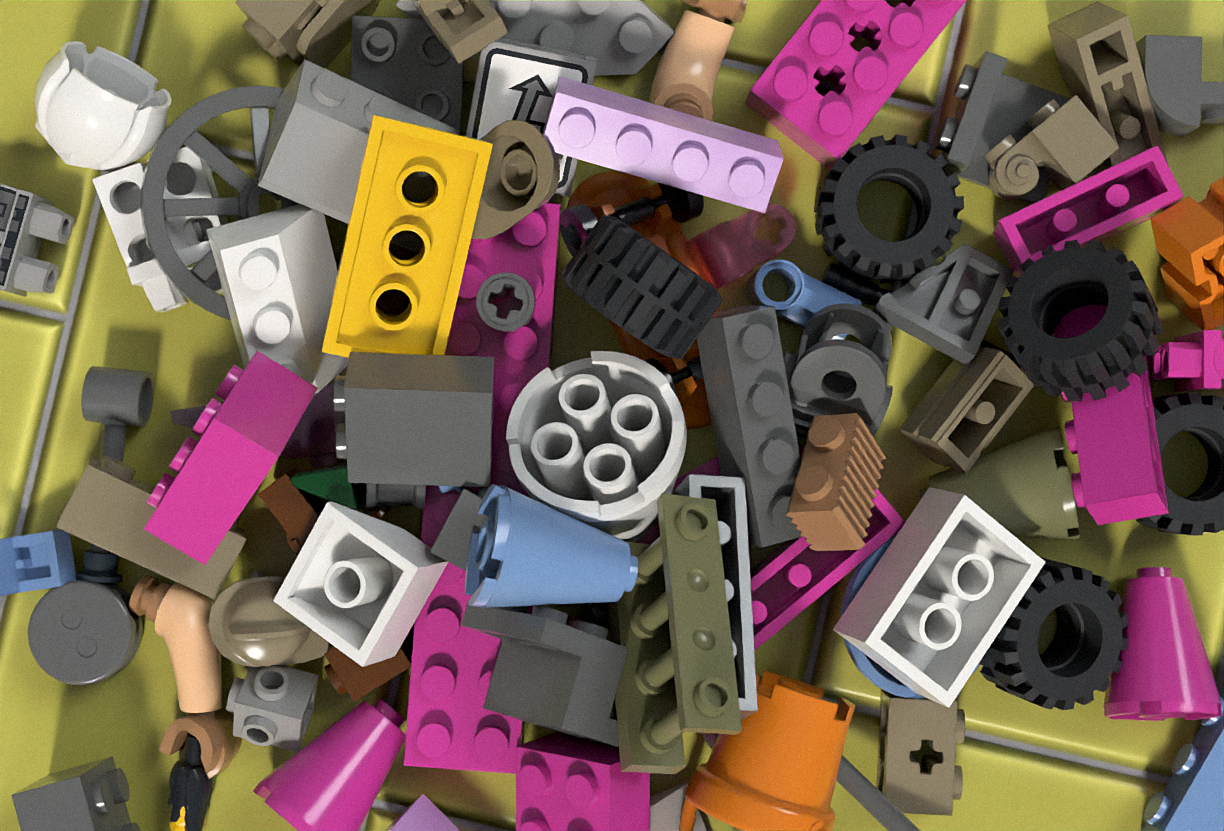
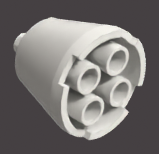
M591 351L590 358L567 363L553 371L548 367L545 368L524 387L512 407L506 429V440L515 474L523 489L532 499L625 542L634 543L641 539L644 533L659 520L657 500L661 494L672 493L685 454L687 430L681 404L670 387L669 381L660 371L649 363L625 353Z

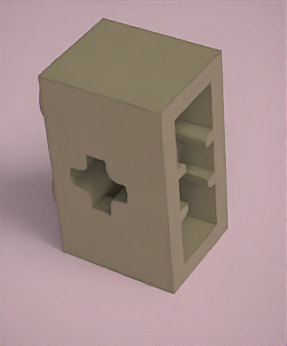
M881 691L876 788L902 813L952 816L953 800L961 799L963 774L961 766L955 765L956 743H963L966 724L964 710L957 709L958 701L956 700L948 708L928 698H905L887 691ZM924 740L933 749L932 754L923 755L922 763L919 765L910 755V752L920 750L921 742Z

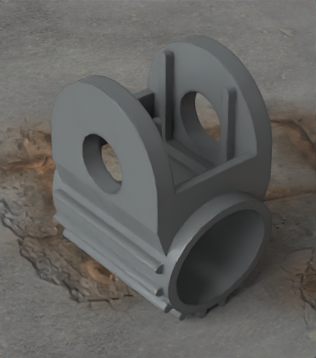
M849 303L834 304L822 308L806 323L795 353L785 352L784 365L797 437L807 438L810 423L814 416L857 413L861 417L873 437L876 434L887 412L893 392V387L887 384L892 337L886 323L870 309ZM839 334H851L857 337L862 345L848 340H832V338Z

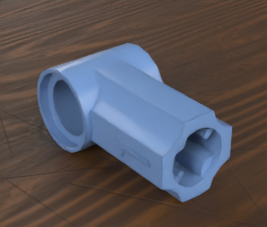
M782 259L772 260L757 269L749 278L747 285L748 298L753 306H775L777 316L802 328L822 308L841 303L861 306L862 301L801 272L792 262ZM767 273H777L785 278L788 283V294L784 301L776 302L766 297L763 292L762 282ZM848 334L836 335L832 340H844Z

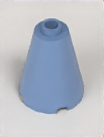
M493 484L487 489L477 514L486 515L488 519L482 524L479 533L472 532L465 571V594L472 596L467 602L469 606L490 608L617 602L622 597L624 591H632L638 574V558L631 556L629 543L508 487Z

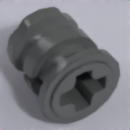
M501 272L490 276L482 283L477 293L476 307L480 317L488 326L502 332H514L530 322L534 314L535 296L531 286L524 278L514 273ZM507 290H514L516 300L523 304L520 311L511 310L507 319H501L500 311L492 302L495 297L504 298Z

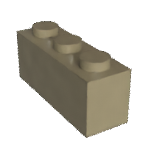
M105 455L102 462H99L89 457L58 517L56 527L216 599L247 539L244 529L237 527L240 518L236 519L206 565L144 530V527L156 510L155 507L146 502L160 480H157L155 486L152 487L133 478L136 469L118 459Z

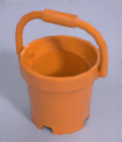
M764 670L760 684H758L760 677L756 673L758 711L741 720L742 731L737 735L719 734L707 763L700 764L695 770L685 792L686 798L682 807L679 831H693L697 808L711 817L743 831H833L836 814L830 805L848 727L856 705L842 697H839L837 704L823 700L824 689Z

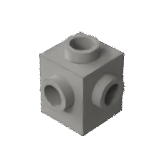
M289 665L250 666L245 679L235 678L227 700V711L234 712L233 736L244 738L258 746L271 745L298 752L315 710L319 675L297 670Z

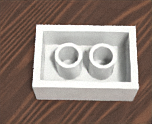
M929 487L833 630L913 692L949 708L1034 581L1045 561L966 495Z

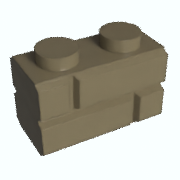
M979 346L975 357L967 365L953 359L900 427V430L931 461L945 467L949 466L966 474L980 457V451L990 444L1034 385L1002 351Z

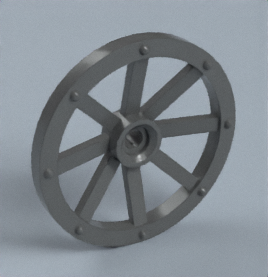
M244 86L228 89L199 101L183 112L162 134L150 155L143 176L140 203L142 225L146 241L156 263L171 284L191 302L212 314L231 320L225 296L218 294L203 284L217 270L212 249L189 271L172 245L164 217L237 215L238 220H243L260 215L258 213L260 209L257 198L261 195L272 197L276 203V210L300 204L258 186L270 134L268 108H276L277 100L284 91V88ZM249 108L256 179L252 180L196 129L218 115L233 110ZM182 144L188 147L238 191L236 197L163 199L169 168Z

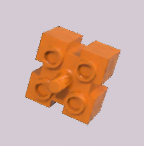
M1224 177L1210 184L1206 199L1197 203L1189 196L1150 218L1157 252L1167 260L1166 264L1160 267L1166 297L1201 330H1213L1224 324Z

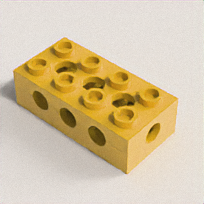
M372 114L325 328L322 352L349 358L350 352L445 354L491 155L492 143ZM416 171H424L431 174L435 181V189L432 196L423 202H412L402 194V185L405 178ZM404 230L413 231L422 238V247L419 253L409 259H400L389 250V243L392 237ZM398 289L406 293L409 297L407 308L397 315H387L381 312L376 306V301L384 291Z

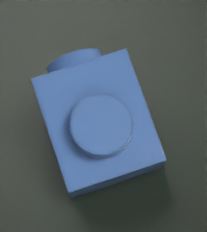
M59 529L0 539V596L64 586L66 582L77 580L70 533Z

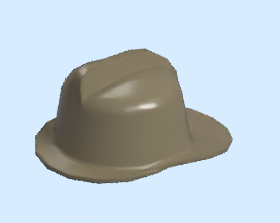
M507 120L494 127L480 139L492 143L493 146L471 239H490L505 232L535 209L547 204L557 190L560 180L559 161L563 158V155L552 152L547 139L539 129L524 120Z
M287 575L253 577L236 581L220 592L211 607L208 627L212 642L224 657L238 665L269 667L304 663L322 657L324 653L335 646L273 601Z

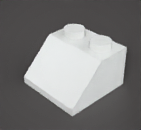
M327 502L273 601L360 666L364 667L396 656L447 566L448 561L431 553L430 550L432 548L403 528L335 502Z

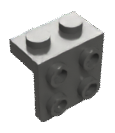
M986 51L973 66L969 64L964 66L954 91V96L961 98L954 118L946 117L937 137L935 149L942 151L941 154L949 161L943 167L947 174L952 175L956 173L958 178L991 189L988 182L990 164L983 156L1010 134L1018 143L1033 130L1027 120L1052 99L1061 107L1070 98L1002 74L1008 59ZM1038 168L1039 178L1036 186L1018 198L1019 200L1034 204L1044 198L1051 179L1042 168Z

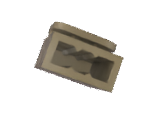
M237 0L235 3L248 18L243 23V28L254 37V41L278 62L287 55L298 66L304 60H308L326 68L352 40L353 15L372 16L380 0Z

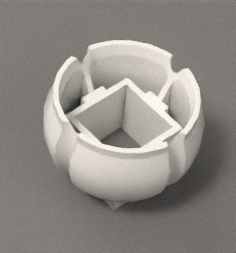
M67 42L62 45L58 53L46 62L37 80L34 95L37 116L35 127L66 164L114 172L142 158L157 144L165 130L168 109L172 99L169 92L163 88L156 92L158 80L132 61L99 46H96L94 51L88 54L86 44L83 42Z

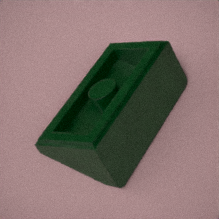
M347 465L294 474V477H291L292 486L352 509L372 510V508H366V483H348Z

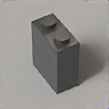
M350 352L346 376L336 375L334 383L335 412H345V423H338L336 455L339 459H347L348 483L490 487L493 451L494 357Z

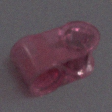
M768 203L765 213L750 210L731 221L722 222L685 242L684 245L700 276L718 290L752 272L753 268L781 254L791 244L795 236L796 226L793 216L786 208L778 204ZM765 218L768 224L778 222L781 225L782 230L776 236L778 244L772 245L768 238L758 241L755 233L761 226L759 219Z

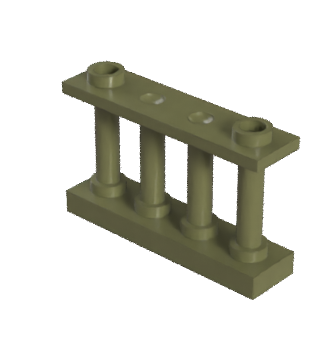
M662 493L657 500L660 537L652 544L627 542L630 545L631 556L638 558L637 579L631 592L624 591L622 597L617 602H607L610 642L629 648L615 696L621 772L676 774L686 767L682 733L699 732L737 735L742 731L716 500Z

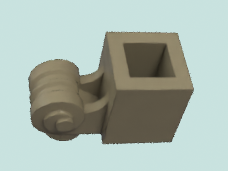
M1075 95L1061 107L1052 99L1027 120L1033 128L1030 133L1018 143L1011 134L1008 135L983 157L990 164L988 182L992 192L1001 199L1016 200L1036 186L1039 178L1038 168H1042L1057 188L1062 191L1079 182L1120 147L1078 96Z

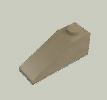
M1096 1L1048 24L1047 27L1059 68L1072 98L1075 95L1078 96L1120 147L1103 161L1105 168L1113 167L1157 145L1167 162L1128 15Z

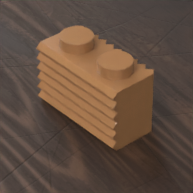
M857 413L814 416L810 423L786 516L791 518V523L796 524L795 529L801 531L800 536L805 537L804 542L809 543V548L815 551L860 550L866 545L862 539L868 535L865 531L870 526L867 519L872 516L870 509L875 506L872 500L877 497L874 490L880 487L876 481L882 477L879 471L884 468L881 462L886 457Z

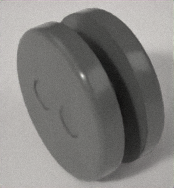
M84 580L66 582L64 586L54 587L47 592L35 606L28 625L29 646L38 665L56 680L72 685L93 684L123 670L135 657L143 635L142 616L131 613L129 610L131 595L115 583H99Z

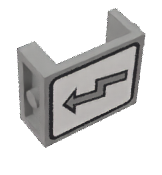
M500 37L481 51L466 136L481 139L494 127L507 120H524L537 127L543 134V128L558 76L593 85L597 65L596 57ZM563 155V158L559 161L560 180L558 187L548 202H557L558 195L570 197L578 159Z

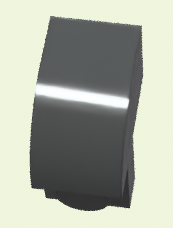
M1145 35L1136 42L1149 99L1153 106L1159 131L1168 135L1183 137L1200 127L1201 116L1202 123L1224 124V82L1201 81L1202 37Z

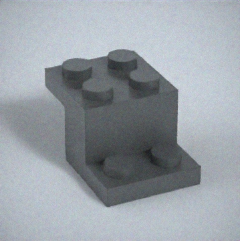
M467 603L461 626L502 640L483 709L565 735L619 748L618 721L616 709L612 708L629 648L606 640L608 629L574 620L573 627L568 626V622H566L568 614L545 606L534 605L531 614H526L527 606L479 608L469 606Z

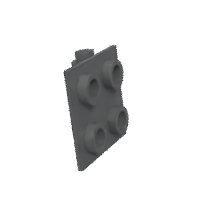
M353 15L350 80L459 130V135H461L464 61L458 64L449 50L443 48L424 19Z

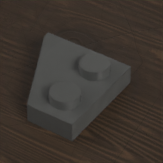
M963 244L946 255L936 266H929L916 274L908 284L892 294L888 292L882 296L872 311L887 323L967 365L978 351L1000 302V298L1006 289L1005 285L1014 270L969 245Z

